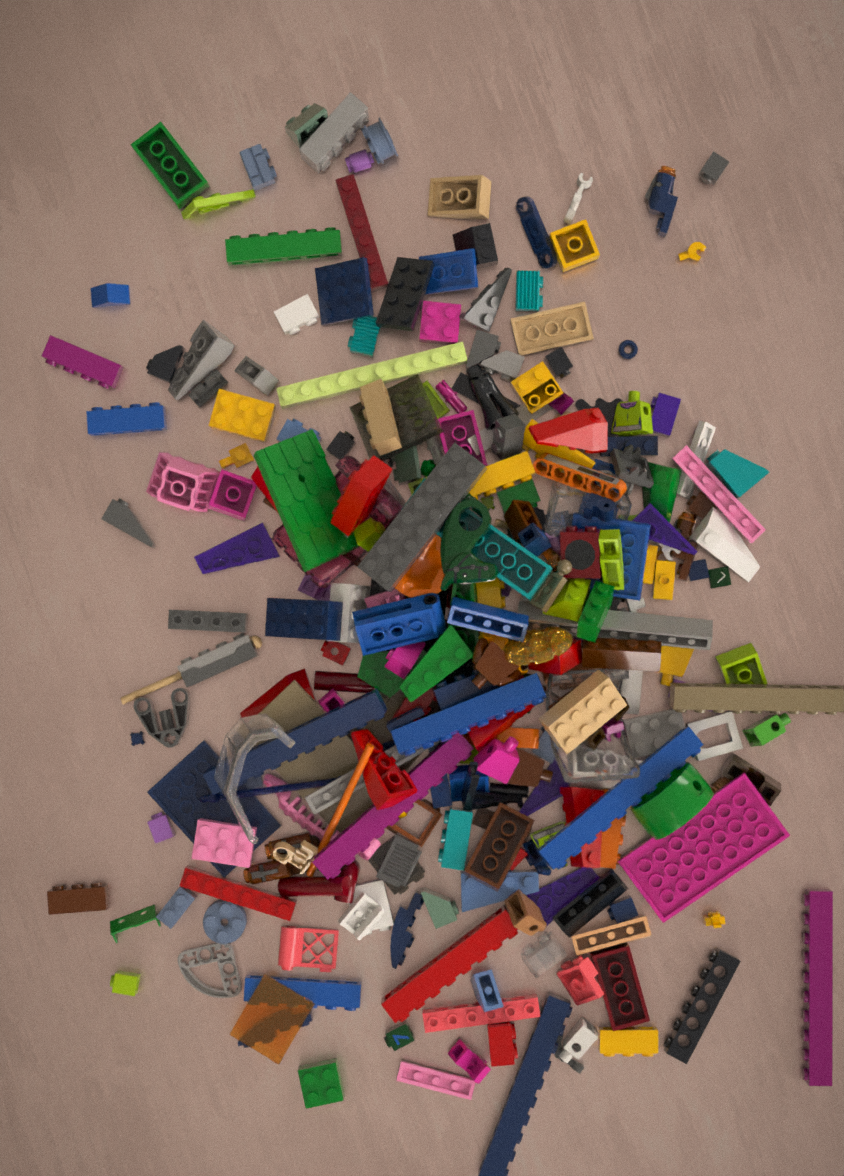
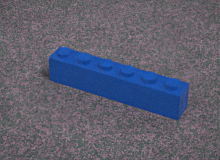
M246 975L244 1001H247L249 1005H260V1002H264L268 1006H279L280 1003L287 1004V1007L306 1005V1008L315 1009L317 1006H325V1009L328 1010L344 1007V1010L355 1011L356 1008H360L362 982Z

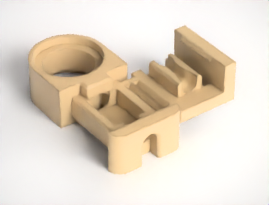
M305 840L301 842V847L299 849L296 848V850L295 847L286 842H278L274 846L273 857L284 865L287 862L300 869V874H303L310 866L311 858L317 855L318 848ZM283 848L287 851V854L281 855L277 850Z

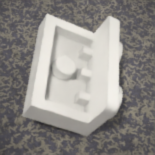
M362 891L338 919V922L354 934L358 940H361L368 934L374 923L380 920L384 909L378 902Z

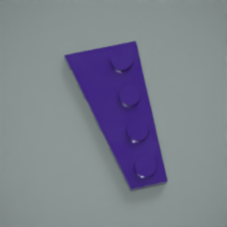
M263 522L194 556L202 574L280 557Z
M580 867L539 888L538 892L527 894L526 896L539 907L543 919L548 926L553 921L552 917L600 877L592 868Z

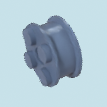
M380 117L378 122L368 127L364 125V128L361 129L365 139H368V146L378 164H384V160L393 155L399 156Z
M221 899L213 902L203 917V928L206 935L212 941L220 944L236 941L246 927L247 917L245 910L240 905ZM222 919H227L228 923H223Z

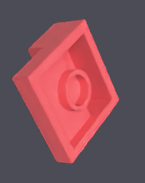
M579 956L572 962L568 960L561 965L562 969L556 973L577 1006L599 999L604 995L599 983L594 978L598 972L588 957L583 959L582 956Z

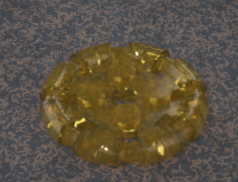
M546 627L543 630L539 628L526 632L523 642L511 639L503 649L505 652L504 657L508 662L516 665H530L531 662L536 664L554 659L555 655L560 656L570 648L573 640L572 635L566 629L559 627Z

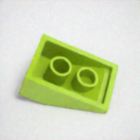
M752 643L715 656L725 684H768L758 653Z

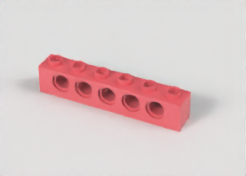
M537 994L501 998L503 1007L484 1012L478 1002L422 1009L425 1033L540 1017Z

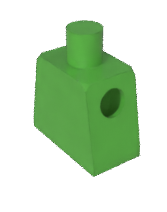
M786 713L779 716L777 714L769 715L744 728L742 731L751 747L763 746L786 732L784 726L791 723V720Z

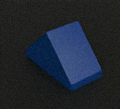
M105 283L90 288L92 308L130 305L129 285Z

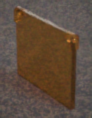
M265 974L229 1035L266 1056L276 1064H280L284 1054L315 1003Z

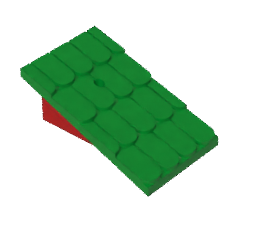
M313 429L255 452L253 456L258 466L251 478L279 514L304 572L360 547L357 544L354 532L347 536L330 523L334 516L332 512L339 505L337 501L341 493Z

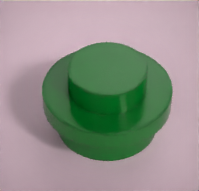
M429 459L422 462L421 475L429 476L436 467L434 460Z

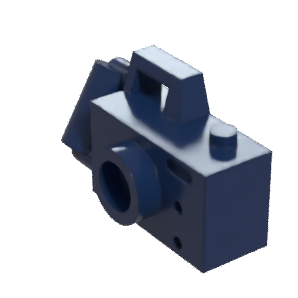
M533 839L522 844L528 854L525 858L530 867L534 865L538 874L549 876L551 869L536 851L538 848Z

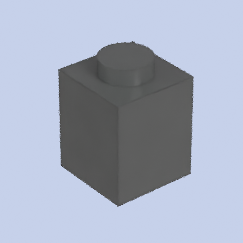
M713 151L698 175L701 176L705 183L715 185L729 164V161Z

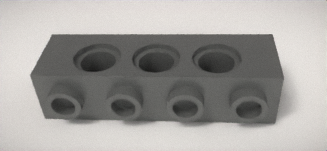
M169 610L168 629L247 633V613Z

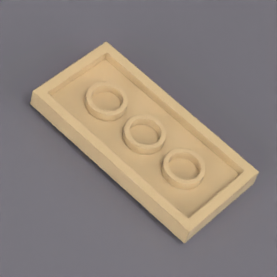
M585 302L510 319L518 355L521 356L594 339Z

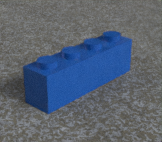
M159 402L149 403V406L141 407V404L129 405L130 408H122L120 405L110 406L111 409L103 410V407H93L91 411H86L88 434L90 436L167 430L166 409Z
M453 597L447 623L523 642L529 616Z

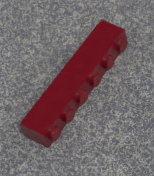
M354 174L335 179L359 258L364 257L368 261L371 293L387 288L388 281Z

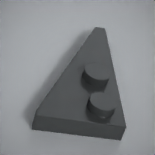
M504 268L503 271H500L492 285L488 284L479 294L478 298L473 300L470 309L466 313H461L459 318L483 331L489 332L512 269Z

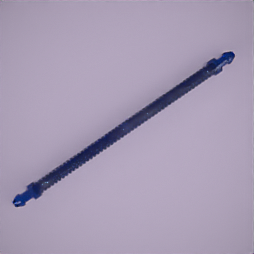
M337 778L226 792L221 795L220 793L214 795L210 793L209 796H201L199 800L203 803L208 801L215 803L225 799L230 800L252 797L254 795L283 793V791L312 789V787L319 788Z

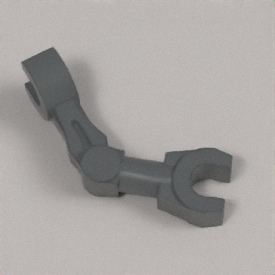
M562 1035V1036H558V1038H557L556 1043H559V1044H558V1048H557V1050H556V1053H555L554 1055H555L556 1058H558V1059H560L562 1062H564V1061L559 1057V1054L562 1052V1045H561V1041L563 1040V1035ZM571 1059L567 1063L579 1074L584 1069V1065L576 1060Z

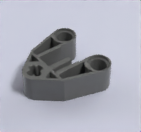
M177 688L171 694L172 709L177 726L175 728L170 709L159 712L163 731H161L157 714L150 698L140 697L133 704L134 710L148 734L168 748L180 743L189 724L190 693L185 688ZM179 691L185 694L183 702H179L176 699V694ZM142 700L148 704L146 711H142L139 708V702ZM169 733L171 734V736H175L173 744L171 743V741H167Z

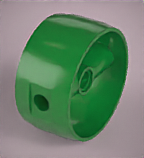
M686 762L679 770L675 768L670 772L672 776L665 782H658L655 785L657 788L649 795L645 793L640 797L642 801L635 807H630L638 822L655 840L670 835L686 824L709 803L714 795L706 780L689 762Z

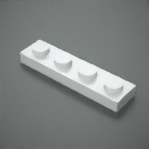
M699 420L689 448L704 463L716 427ZM682 471L677 494L690 499L695 484Z

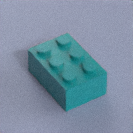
M449 806V811L445 810L444 823L447 826L446 830L442 829L441 843H444L443 849L439 848L438 862H441L442 868L465 870L473 817L472 810H463V808Z

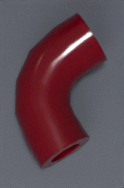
M356 860L348 866L345 864L341 867V872L338 875L350 877L349 896H335L334 900L353 903L356 883L360 873V864Z

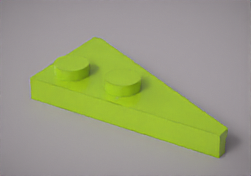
M252 189L225 195L215 193L210 195L209 198H203V196L195 197L181 212L183 219H188L194 211L204 214L230 206L229 202L240 200L243 202L256 196Z

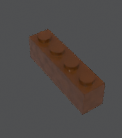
M597 638L595 642L583 639L582 667L660 672L662 641Z

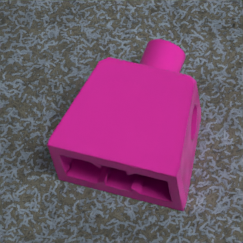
M511 736L505 743L498 739H493L473 758L474 762H478L477 771L507 784L519 763L520 758L516 749L519 742Z

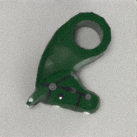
M468 499L460 502L453 509L445 523L440 546V558L444 573L440 587L441 590L446 591L450 584L494 581L498 576V568L495 564L483 562L472 553L475 545L489 531L492 520L488 508L480 501ZM468 509H477L483 515L481 526L474 531L464 530L460 524L461 515Z

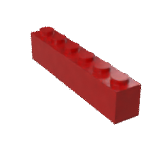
M189 865L185 867L180 882V887L287 921H291L297 903L296 899L284 897L280 894L227 877L224 878L221 875Z

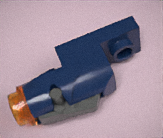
M661 166L645 195V198L649 201V212L663 217H659L656 229H659L658 235L665 237L668 232L678 200L677 196H673L676 170L668 166Z

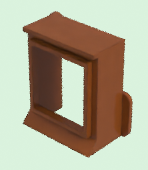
M417 799L415 803L434 814L419 839L395 824L393 826L388 825L386 829L394 834L399 832L422 847L443 814L440 813V808L434 809L433 803L430 801Z

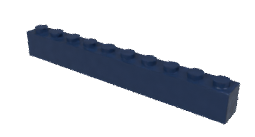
M376 688L206 769L203 777L213 795L216 793L224 794L235 784L237 787L241 786L252 776L254 779L258 778L269 768L271 770L277 769L286 760L291 762L297 759L298 755L303 752L308 754L316 749L315 746L320 744L325 746L333 741L332 738L336 736L342 738L350 733L349 730L355 727L358 730L365 727L367 722L372 719L374 721L385 717L384 714L388 708Z
M548 992L540 1017L537 1020L479 1168L478 1176L508 1175L509 1169H507L509 1162L514 1160L516 1151H514L515 1145L520 1144L523 1133H521L523 1125L527 1126L530 1119L528 1112L530 1107L534 1108L537 1101L535 1094L537 1089L541 1090L544 1079H542L544 1071L548 1072L551 1061L549 1059L551 1053H556L559 1044L556 1043L557 1038L563 1035L566 1026L563 1024L564 1020L571 1015L573 1007L570 1006V1000Z

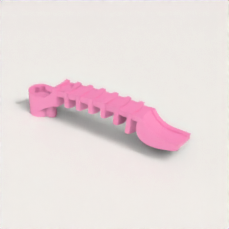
M266 774L263 784L277 795L279 808L284 811L286 816L291 817L294 823L297 822L301 825L302 829L305 828L311 835H315L321 841L327 830V827L324 830L320 828L323 822L320 819L315 824L311 822L314 819L312 813L307 817L303 816L307 811L304 805L298 811L294 809L301 803V799L298 796L288 804L291 795L290 786L283 780ZM338 830L332 835L329 843L340 834ZM376 838L369 842L370 846L364 852L359 851L357 854L363 859L369 860L381 845Z

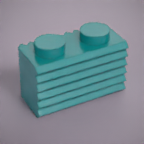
M518 270L516 272L515 311L538 312L539 307H543V295H539V288H543V276H540V271Z
M368 316L353 320L352 328L355 329L354 336L349 337L347 346L351 347V353L373 358L380 327L376 325L377 317Z

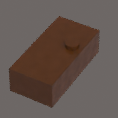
M500 802L463 874L498 892L535 820Z

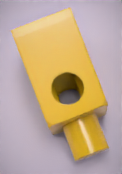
M670 646L661 647L660 673H662L660 684L670 686L674 676L683 677L694 649Z

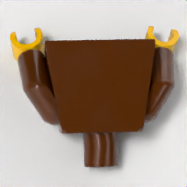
M484 632L479 635L472 658L473 668L478 674L471 682L480 689L487 681L492 686L502 687L515 682L520 676L528 672L527 669L521 670L522 662L517 664L496 643L490 641L493 638L492 634L489 637H486Z

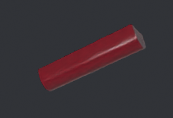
M315 671L314 690L330 691L335 689L341 692L368 693L375 688L358 678V673Z
M325 876L287 877L279 879L278 892L284 897L349 896V876H336L334 879L330 877L328 880Z

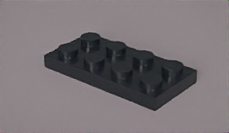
M397 257L376 320L377 327L406 331L414 330L434 268L433 261Z

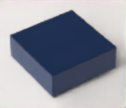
M706 559L693 561L689 570V580L695 581L709 578Z

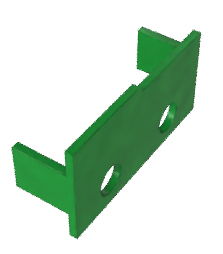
M155 904L110 921V935L113 936L115 942L118 943L117 933L129 928L140 926L155 919L158 925L161 926V921L156 918L158 913L155 909Z

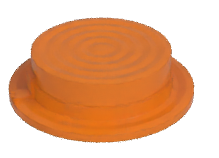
M436 535L397 584L396 590L411 598L428 593L437 594L442 591L440 587L444 573L440 558L441 537Z

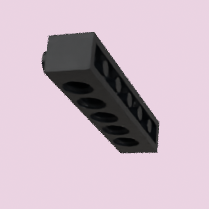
M718 947L716 951L713 950L708 958L710 963L707 968L704 967L699 976L701 978L699 984H695L690 993L692 997L689 1003L685 1002L681 1010L683 1014L680 1020L677 1019L672 1027L674 1031L671 1037L668 1036L663 1045L666 1054L685 1064L688 1063L741 962L737 957ZM722 966L723 972L715 975V967ZM708 983L714 984V989L711 992L705 991V986ZM704 1000L705 1006L702 1009H697L696 1003ZM689 1018H696L695 1025H687V1020ZM680 1035H687V1040L684 1043H679L678 1037Z

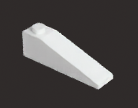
M712 507L690 536V539L749 582L760 566L732 523L721 512Z

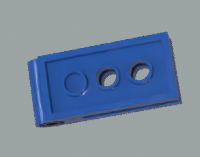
M428 593L352 612L363 656L438 638L447 628L440 597L435 593Z

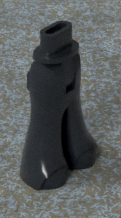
M479 364L466 370L469 376L468 381L481 406L486 430H493L495 428L496 419L512 414L519 416V412L499 391L493 378L486 373V370H482Z

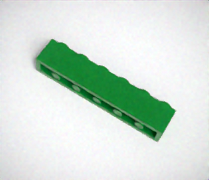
M328 227L324 229L325 231L307 229L305 233H298V231L293 230L281 235L278 232H271L267 234L268 236H260V234H250L247 238H241L239 235L230 236L229 239H225L227 263L231 266L342 256L340 230H336L335 227Z

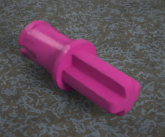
M442 380L435 386V389L445 398V402H448L457 413L467 410V406L457 396V392H454L445 380Z

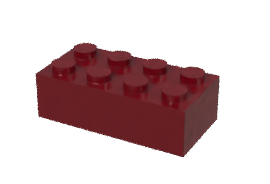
M628 943L591 952L592 962L598 972L596 975L597 980L604 992L602 998L612 1031L649 1022L650 1018Z

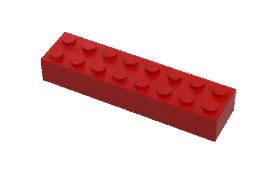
M505 905L382 997L381 1005L394 1023L406 1020L414 1008L416 1011L425 1005L424 1001L426 999L436 997L441 992L440 989L443 986L449 987L452 985L460 973L464 975L472 969V964L476 961L478 963L482 962L487 958L486 954L489 951L498 950L506 938L510 940L518 934V929L513 926Z

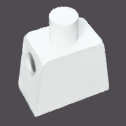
M581 1017L563 1040L564 1050L559 1054V1057L566 1063L573 1056L579 1060L598 1039L597 1028L584 1017Z

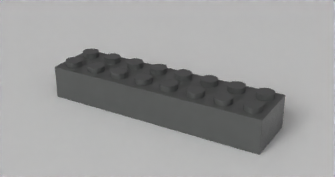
M454 442L357 567L391 593L446 523L453 509L465 499L486 472L487 467Z

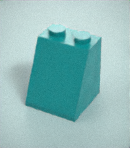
M726 449L721 452L717 450L706 458L709 461L705 464L707 468L736 498L741 497L770 473L767 469Z

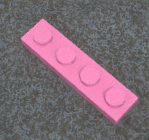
M402 1060L396 1081L469 1100L472 1099L476 1083L471 1078Z

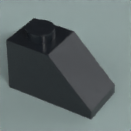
M178 345L154 355L153 359H150L146 366L147 373L152 377L171 384L185 348Z

